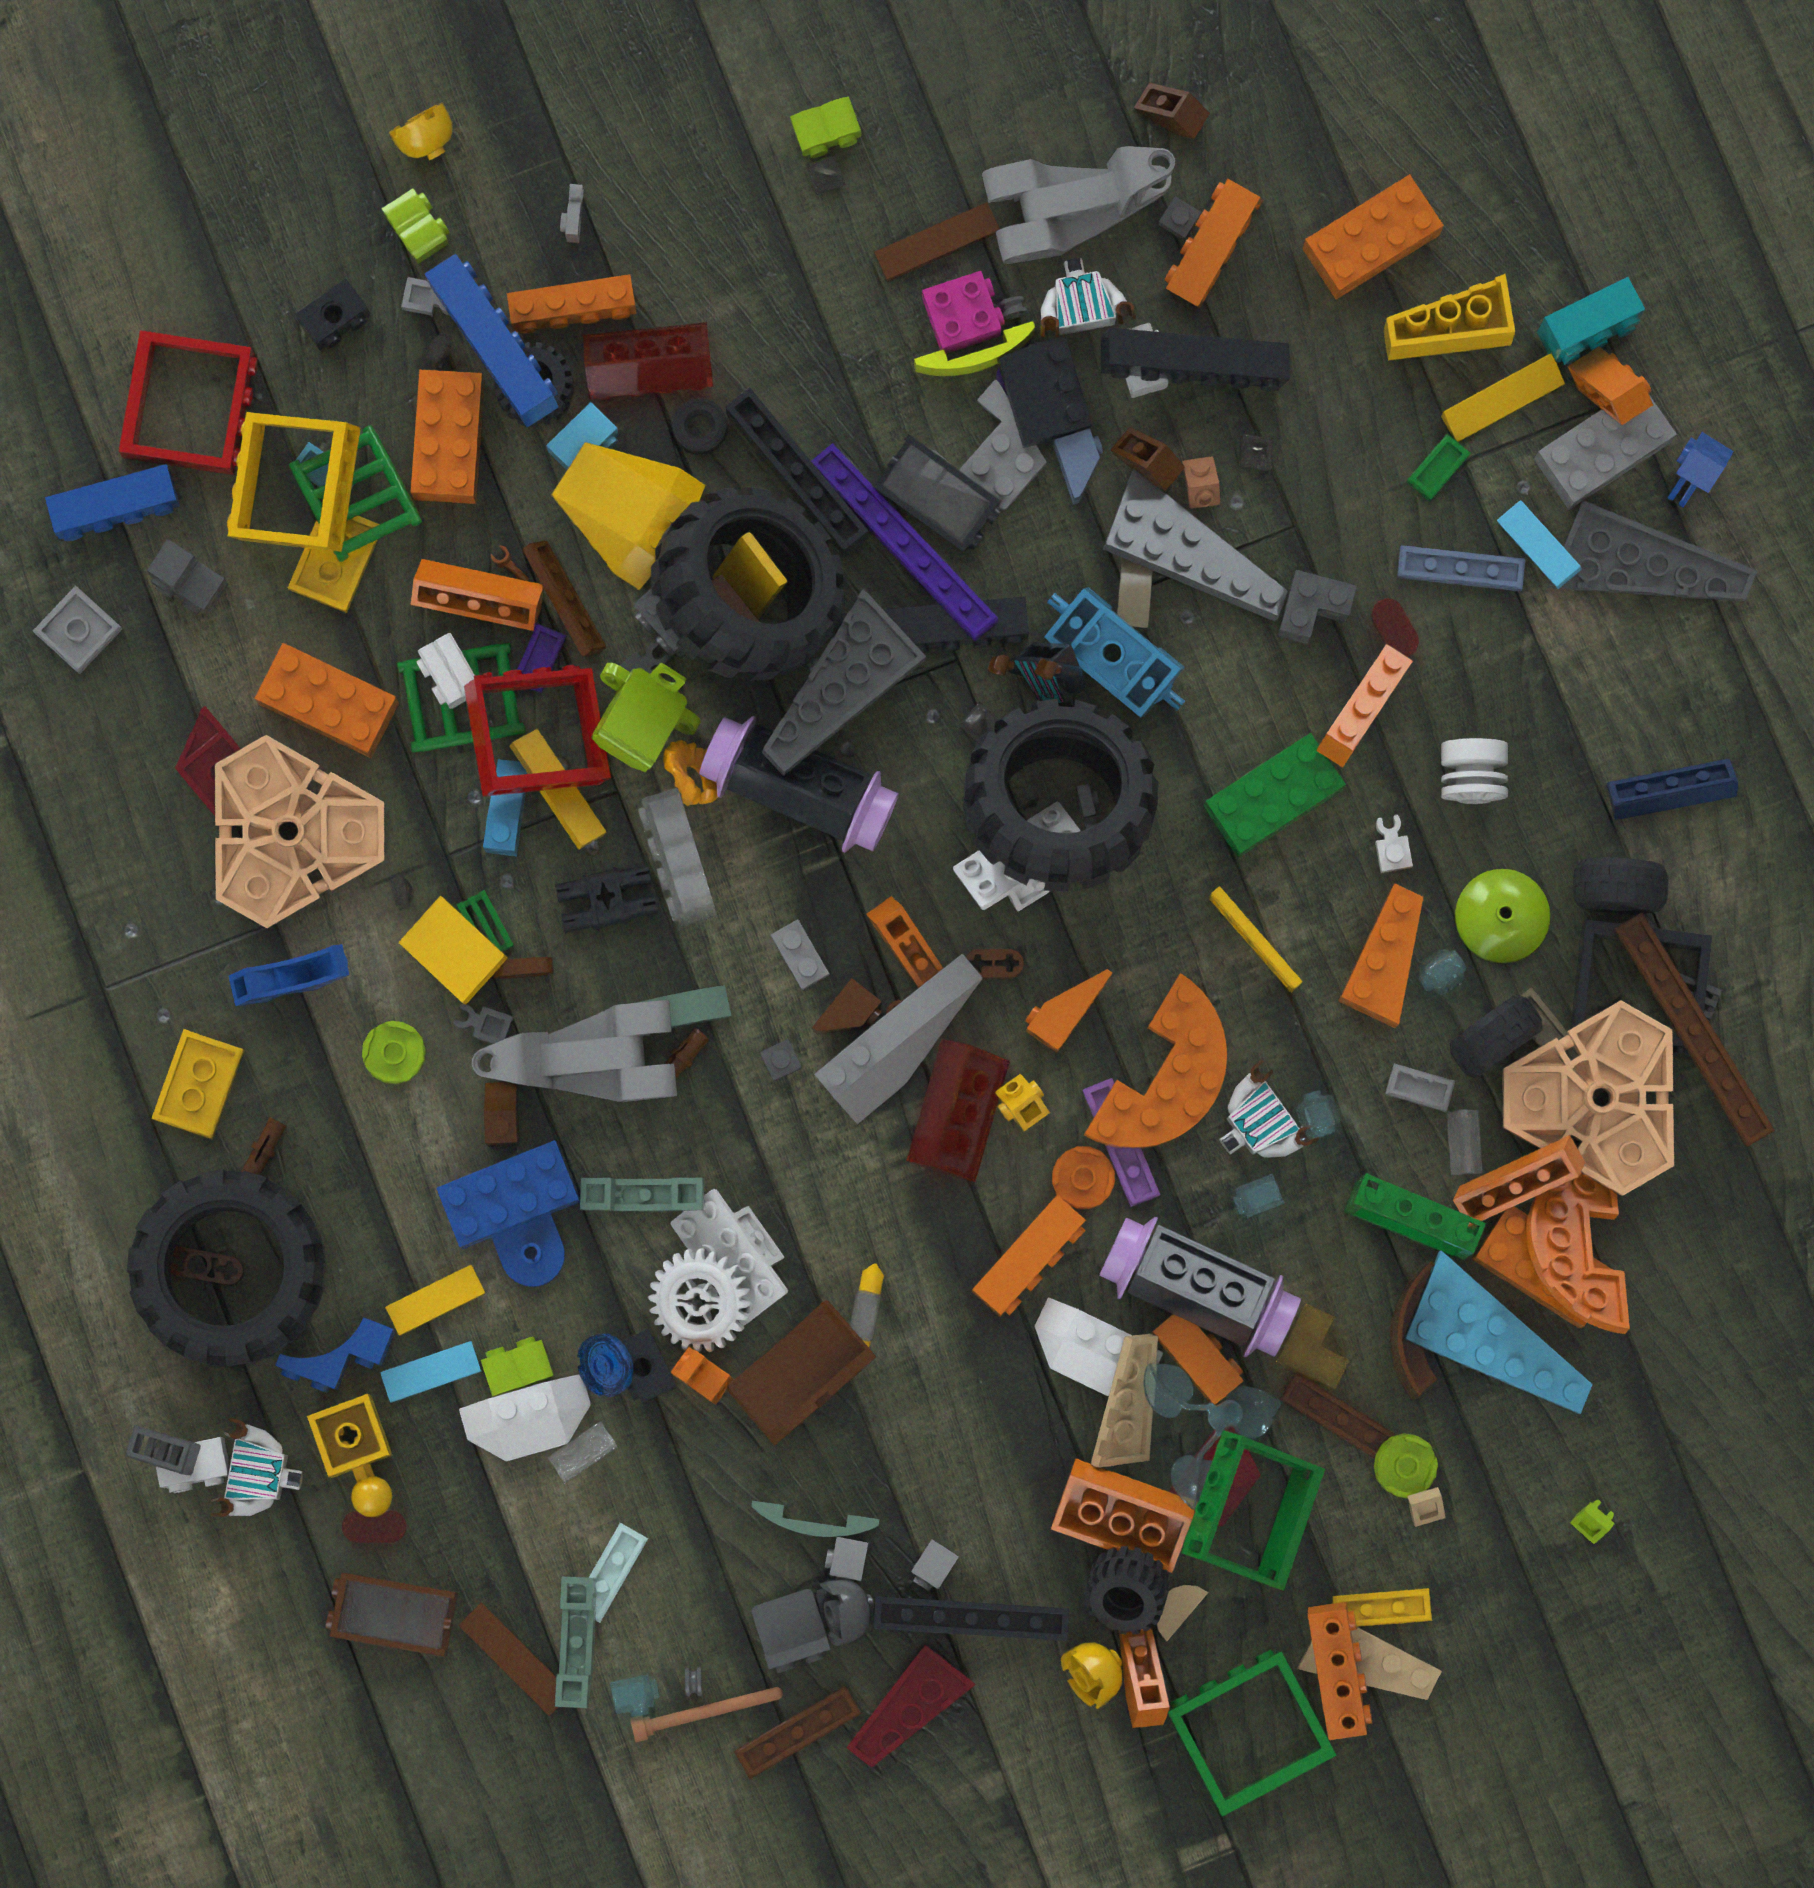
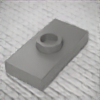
M1394 1063L1385 1095L1447 1112L1455 1081Z

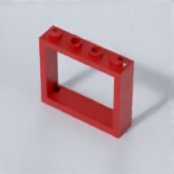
M140 330L119 445L121 456L124 459L234 475L235 466H237V456L241 450L239 443L242 436V424L245 421L246 406H251L253 399V388L249 387L251 376H256L258 370V358L255 357L252 348ZM155 346L239 358L222 458L138 445Z
M573 664L562 667L561 671H551V667H541L532 670V673L522 674V670H510L504 672L503 676L493 677L491 672H486L483 675H474V679L464 685L483 797L600 785L611 778L607 752L600 748L591 738L601 720L592 668L580 669V666H574ZM574 685L588 768L497 777L483 693Z

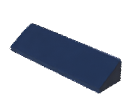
M1730 759L1611 781L1607 782V788L1614 818L1619 820L1733 798L1737 796L1738 781Z

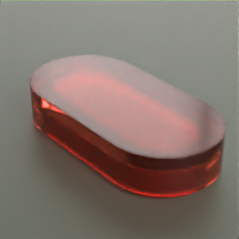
M1386 598L1377 602L1372 610L1371 618L1383 642L1406 657H1410L1418 647L1419 638L1400 603L1394 599Z
M387 1510L382 1515L376 1517H367L357 1511H352L345 1516L342 1522V1531L348 1540L356 1543H394L401 1540L406 1534L407 1522L404 1516L396 1511Z

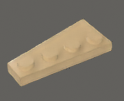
M1142 1334L1124 1337L1091 1465L1100 1468L1149 1461L1158 1336Z
M1358 1627L1357 1630L1352 1631L1353 1643L1359 1642L1362 1661L1357 1662L1358 1673L1365 1674L1367 1686L1428 1700L1442 1672L1440 1669ZM1311 1640L1297 1669L1317 1674Z

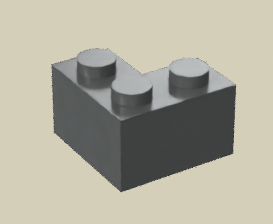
M168 539L147 569V572L152 577L151 583L156 586V590L168 598L176 595L184 600L181 605L196 615L200 611L209 615L228 586L224 577L199 563L194 555Z
M1296 570L1277 636L1308 644L1316 615L1346 623L1357 586Z

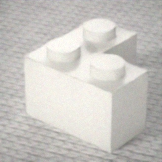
M217 1437L194 1442L200 1444L201 1447L191 1476L156 1466L159 1486L161 1488H168L169 1493H180L193 1490V1483L204 1481L205 1487L223 1484V1477L229 1475L230 1469L225 1439ZM170 1445L165 1459V1461L169 1462L174 1445ZM155 1448L154 1458H156L159 1448Z

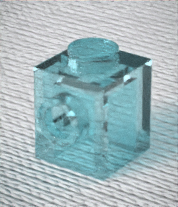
M649 1674L610 1682L616 1714L630 1712L631 1718L650 1714L649 1707L656 1706L654 1699L660 1698L657 1680H650Z

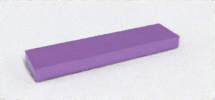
M1112 1078L1082 1090L1093 1118L1114 1084ZM1105 1145L1130 1208L1160 1196L1141 1148H1116Z

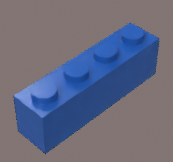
M167 464L45 497L54 533L59 539L64 538V541L77 540L83 537L82 533L92 530L95 533L106 532L113 529L114 524L125 522L127 525L141 522L143 516L155 513L156 516L168 515L174 511L173 508L180 506L171 470Z

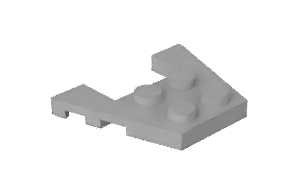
M995 379L978 398L977 403L995 417L1000 424L959 470L1002 500L998 507L1006 511L1045 467L1047 462L1037 445L1023 448L1008 396L1000 383ZM930 459L919 475L936 481L944 468ZM949 472L940 482V484L946 487L954 488L983 502L987 501V499Z

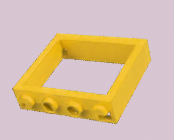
M246 412L245 421L241 428L242 443L236 461L238 470L236 483L232 488L233 503L231 514L227 520V536L249 542L342 552L361 428L347 422ZM265 425L333 432L318 537L250 529Z

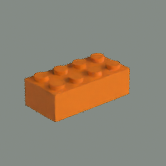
M1409 174L1306 238L1302 249L1337 300L1438 237L1444 225Z
M419 370L411 494L414 500L476 504L485 387L482 373Z
M282 643L254 698L260 706L371 759L399 705L396 696L285 643Z
M1515 1206L1502 1211L1471 1260L1577 1328L1584 1327L1587 1322L1578 1318L1561 1305L1538 1276L1527 1244L1526 1227L1528 1215ZM1593 1257L1594 1268L1611 1269Z
M1075 1459L1055 1513L1051 1530L1107 1550L1115 1547L1118 1551L1121 1546H1128L1129 1550H1134L1135 1547L1140 1548L1144 1554L1147 1552L1153 1554L1155 1561L1160 1560L1163 1563L1162 1570L1172 1573L1191 1525L1197 1502Z

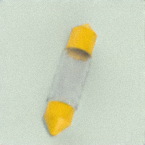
M872 1264L862 1271L859 1290L856 1292L850 1321L852 1329L869 1348L870 1343L873 1341L884 1274L877 1264Z

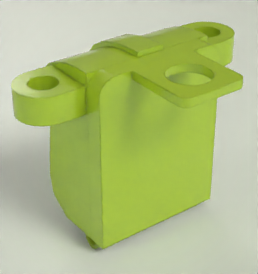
M607 663L600 678L607 686L614 689L616 693L591 738L600 748L631 768L646 772L656 762L674 728L683 734L694 735L701 723L700 718L695 713L685 708L687 699L678 692L685 684L686 678L663 663H660L651 673L642 668H633L629 672L615 663ZM660 673L670 675L674 678L675 682L665 680Z

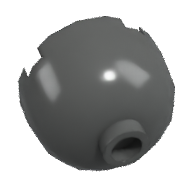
M837 1579L821 1583L822 1589L816 1592V1603L822 1623L827 1621L831 1631L826 1633L827 1638L836 1646L858 1639L867 1631L870 1625L871 1613L874 1612L872 1597L866 1594L853 1581Z

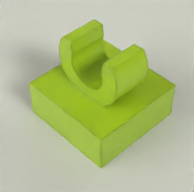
M1596 1500L1593 1503L1590 1502L1570 1522L1593 1544L1608 1533L1615 1524L1611 1521L1614 1516L1612 1511L1605 1515L1598 1509V1506L1601 1504L1600 1500Z

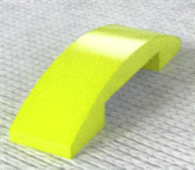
M1034 322L1003 330V344L953 360H947L944 350L915 358V371L933 376H958L992 367L998 364V358L1020 350L1032 338L1035 331Z

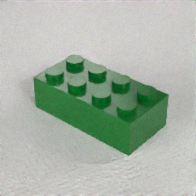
M1312 733L1307 734L1205 801L1203 807L1237 858H1240L1343 791L1346 785L1330 760L1316 751L1319 744Z

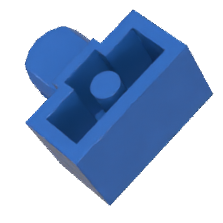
M1701 432L1697 440L1691 437L1677 459L1681 466L1676 474L1681 477L1667 498L1673 501L1686 480L1691 482L1678 503L1680 507L1684 508L1697 487L1709 493L1734 451Z

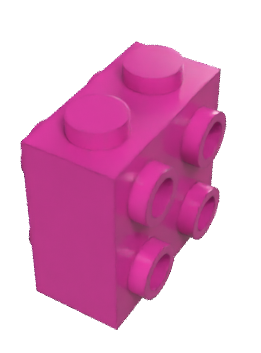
M982 271L922 290V300L939 349L944 350L945 354L1001 336V326L1005 325L1000 307L994 308L991 297L995 296L990 279H984Z

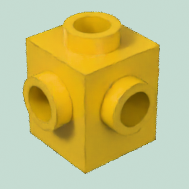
M1021 1074L995 1092L1001 1101V1104L997 1107L1008 1122L1014 1119L1023 1131H1026L1050 1113L1041 1099L1044 1093L1034 1080L1028 1083Z

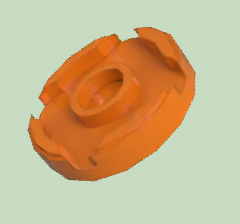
M1077 1146L1066 1151L1057 1159L1052 1171V1186L1056 1195H1059L1067 1204L1075 1209H1092L1101 1205L1110 1196L1115 1184V1171L1110 1160L1101 1151L1090 1146Z

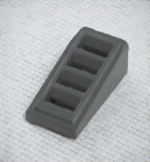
M134 1425L125 1457L191 1476L201 1445ZM149 1436L144 1455L140 1454L144 1437ZM157 1440H161L157 1456L153 1458ZM171 1443L174 1446L169 1462H167L165 1459Z

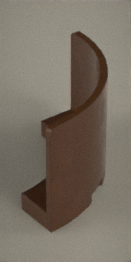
M1432 1261L1424 1265L1407 1283L1399 1297L1390 1327V1343L1394 1369L1402 1387L1411 1400L1420 1397L1423 1394L1422 1392L1437 1380L1428 1365L1424 1348L1403 1339L1430 1274V1269L1435 1265Z
M825 1300L775 1346L729 1383L726 1389L775 1446L802 1424L815 1410L831 1399L846 1383L857 1376L876 1358V1355L833 1305Z

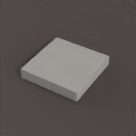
M75 585L39 623L33 632L78 674H81L119 634L122 627Z

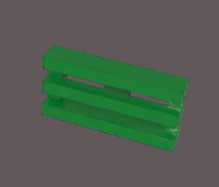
M485 890L469 897L464 902L456 904L461 914L474 925L466 908L472 906L489 940L501 952L514 947ZM481 900L485 903L505 941V944L501 946L477 904Z

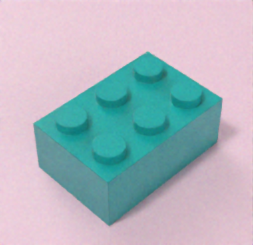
M1626 277L1544 317L1537 334L1548 354L1552 353L1556 363L1562 361L1566 365L1577 360L1581 356L1580 352L1588 348L1591 351L1597 347L1602 348L1608 344L1607 339L1617 334L1619 338H1622L1635 331V325L1641 322L1640 318L1645 311V307L1629 277Z

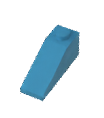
M498 759L496 767L497 777L528 774L520 762ZM526 792L491 796L483 843L486 853L517 856Z

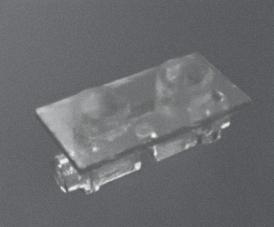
M1462 1109L1446 1112L1451 1175L1483 1174L1478 1110Z
M600 1421L553 1453L548 1459L563 1482L566 1483L618 1446Z

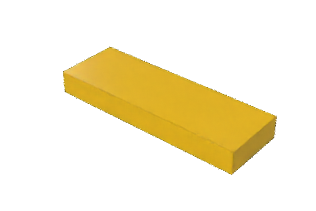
M471 1264L385 1308L399 1336L486 1294Z
M1429 1588L1332 1596L1333 1604L1347 1602L1348 1611H1354L1357 1627L1432 1621Z

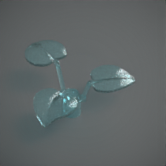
M1150 1363L1147 1365L1144 1373L1143 1386L1145 1396L1155 1412L1163 1417L1174 1418L1179 1415L1182 1408L1185 1410L1208 1411L1209 1424L1216 1429L1215 1434L1197 1454V1458L1192 1455H1184L1178 1458L1172 1466L1171 1481L1175 1491L1191 1509L1195 1510L1206 1481L1207 1473L1212 1464L1211 1460H1203V1457L1221 1436L1223 1430L1225 1431L1233 1427L1242 1436L1251 1439L1258 1438L1266 1433L1271 1426L1282 1401L1266 1391L1242 1386L1232 1390L1226 1395L1225 1401L1217 1406L1213 1403L1208 1405L1188 1404L1186 1402L1193 1395V1384L1191 1378L1184 1370L1170 1364Z

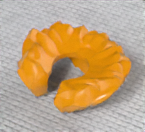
M678 740L670 742V745L665 749L663 764L664 768L675 779L674 786L678 788L681 794L682 803L689 806L698 803L708 804L718 798L717 783L700 775L704 790L701 792V789L687 773V767L690 766L699 774L707 748L703 750V748L697 747V744L694 742L687 744L686 741Z

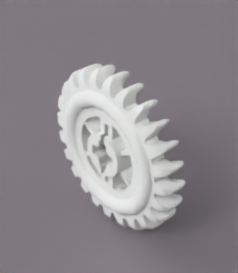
M700 1248L694 1258L692 1250L687 1249L684 1253V1260L679 1253L673 1255L674 1265L669 1260L663 1262L666 1272L662 1270L655 1272V1276L660 1282H652L650 1284V1287L657 1292L648 1296L650 1301L656 1303V1306L651 1308L650 1312L659 1314L654 1324H663L665 1326L661 1334L665 1336L671 1333V1343L673 1345L682 1340L683 1350H686L693 1344V1349L698 1352L702 1350V1345H704L708 1352H712L714 1350V1343L719 1348H724L726 1346L724 1338L729 1341L736 1339V1335L732 1330L742 1331L744 1329V1326L738 1320L749 1318V1314L741 1309L750 1306L751 1302L743 1300L741 1296L749 1293L750 1289L739 1288L738 1285L746 1277L734 1278L733 1275L738 1269L737 1265L729 1269L725 1268L728 1261L727 1256L716 1262V1251H712L705 1258V1250ZM699 1278L708 1282L707 1284L696 1285L692 1279ZM686 1282L689 1291L686 1294L678 1293L683 1283ZM700 1294V1299L705 1300L707 1303L702 1305V1301L694 1297ZM678 1306H684L686 1312H688L687 1317L683 1316ZM719 1309V1313L712 1320L710 1310ZM703 1315L706 1323L698 1324L691 1322L690 1319L693 1316Z

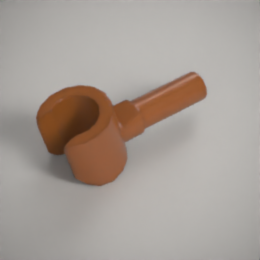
M499 545L506 555L502 560H497L491 554L494 564L499 568H506L520 580L529 581L530 579L512 561V556L505 546Z

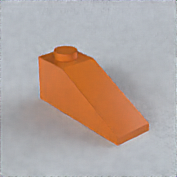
M892 896L866 914L917 988L921 987L943 969L903 906Z
M1107 969L1048 1000L1041 1009L1035 1006L1025 1020L1029 1024L1026 1032L1058 1053L1112 976V972Z
M1152 1628L1148 1631L1141 1629L1140 1634L1134 1635L1131 1631H1127L1126 1635L1119 1634L1126 1701L1132 1728L1164 1725L1170 1706Z

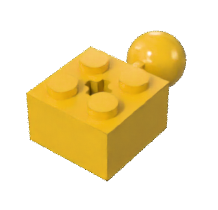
M365 1394L308 1415L307 1418L328 1477L333 1478L353 1471L357 1483L352 1489L351 1501L356 1511L367 1517H376L386 1512L392 1502V1490L384 1479L374 1475L371 1463L392 1456V1452L372 1396ZM348 1427L352 1431H357L358 1434L354 1438L355 1442L353 1444L349 1441H343L342 1436L347 1434L346 1429Z

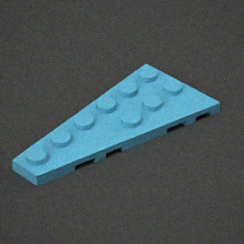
M1439 1251L1434 1262L1435 1265L1430 1271L1403 1339L1577 1414H1581L1593 1384L1443 1251Z

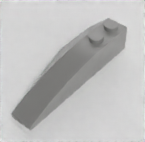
M961 954L877 1021L814 1075L849 1116L859 1124L909 1081L912 1074L928 1055L931 1048L944 1033L983 977L967 958Z

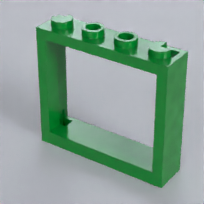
M1367 1173L1355 1182L1343 1211L1431 1249L1443 1251L1446 1255L1460 1261L1474 1254L1486 1223ZM1372 1181L1378 1184L1377 1189L1368 1187V1182ZM1469 1222L1472 1223V1224H1474L1473 1226L1467 1228L1468 1225H1469Z
M1223 1430L1181 1553L1263 1585L1284 1591L1325 1469L1245 1436ZM1244 1449L1292 1468L1258 1571L1209 1553ZM1308 1471H1311V1473H1310V1475H1309V1478H1308V1480H1307V1479H1306L1307 1473H1308ZM1274 1571H1277L1274 1580H1272Z
M1270 1649L1256 1656L1257 1663L1247 1669L1244 1664H1241L1226 1672L1229 1677L1228 1679L1218 1684L1213 1679L1198 1687L1200 1694L1190 1699L1185 1694L1170 1702L1172 1708L1168 1711L1167 1715L1222 1817L1337 1756L1282 1651L1274 1654L1273 1650ZM1277 1665L1320 1748L1224 1798L1181 1716Z

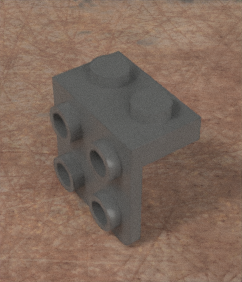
M805 1589L752 1608V1616L765 1653L768 1669L776 1668L778 1674L796 1668L794 1661L806 1658L807 1662L811 1663L826 1658L825 1651L831 1648L811 1590Z

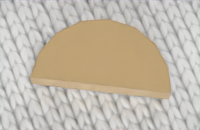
M1182 1585L1169 1591L1163 1614L1157 1623L1158 1631L1166 1642L1209 1592L1198 1586Z

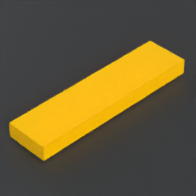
M538 729L517 739L509 746L528 774L565 770ZM577 787L540 791L578 850L605 835L606 830Z
M1220 886L1210 894L1209 900L1288 991L1293 992L1303 981Z

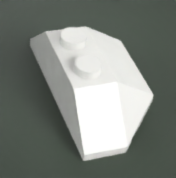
M1048 1297L1034 1327L1049 1368L1109 1396L1124 1337L1132 1335L1079 1309ZM1157 1350L1156 1367L1163 1355V1352Z
M578 1374L485 1399L460 1408L459 1411L467 1440L507 1462L568 1444L591 1403L583 1374Z

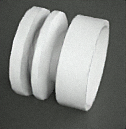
M1482 738L1456 739L1443 742L1441 744V765L1456 769V772L1448 773L1441 777L1442 783L1452 785L1441 789V798L1465 804H1483L1506 799L1508 797V788L1499 785L1506 783L1508 776L1503 773L1494 772V769L1508 764V743L1496 739Z

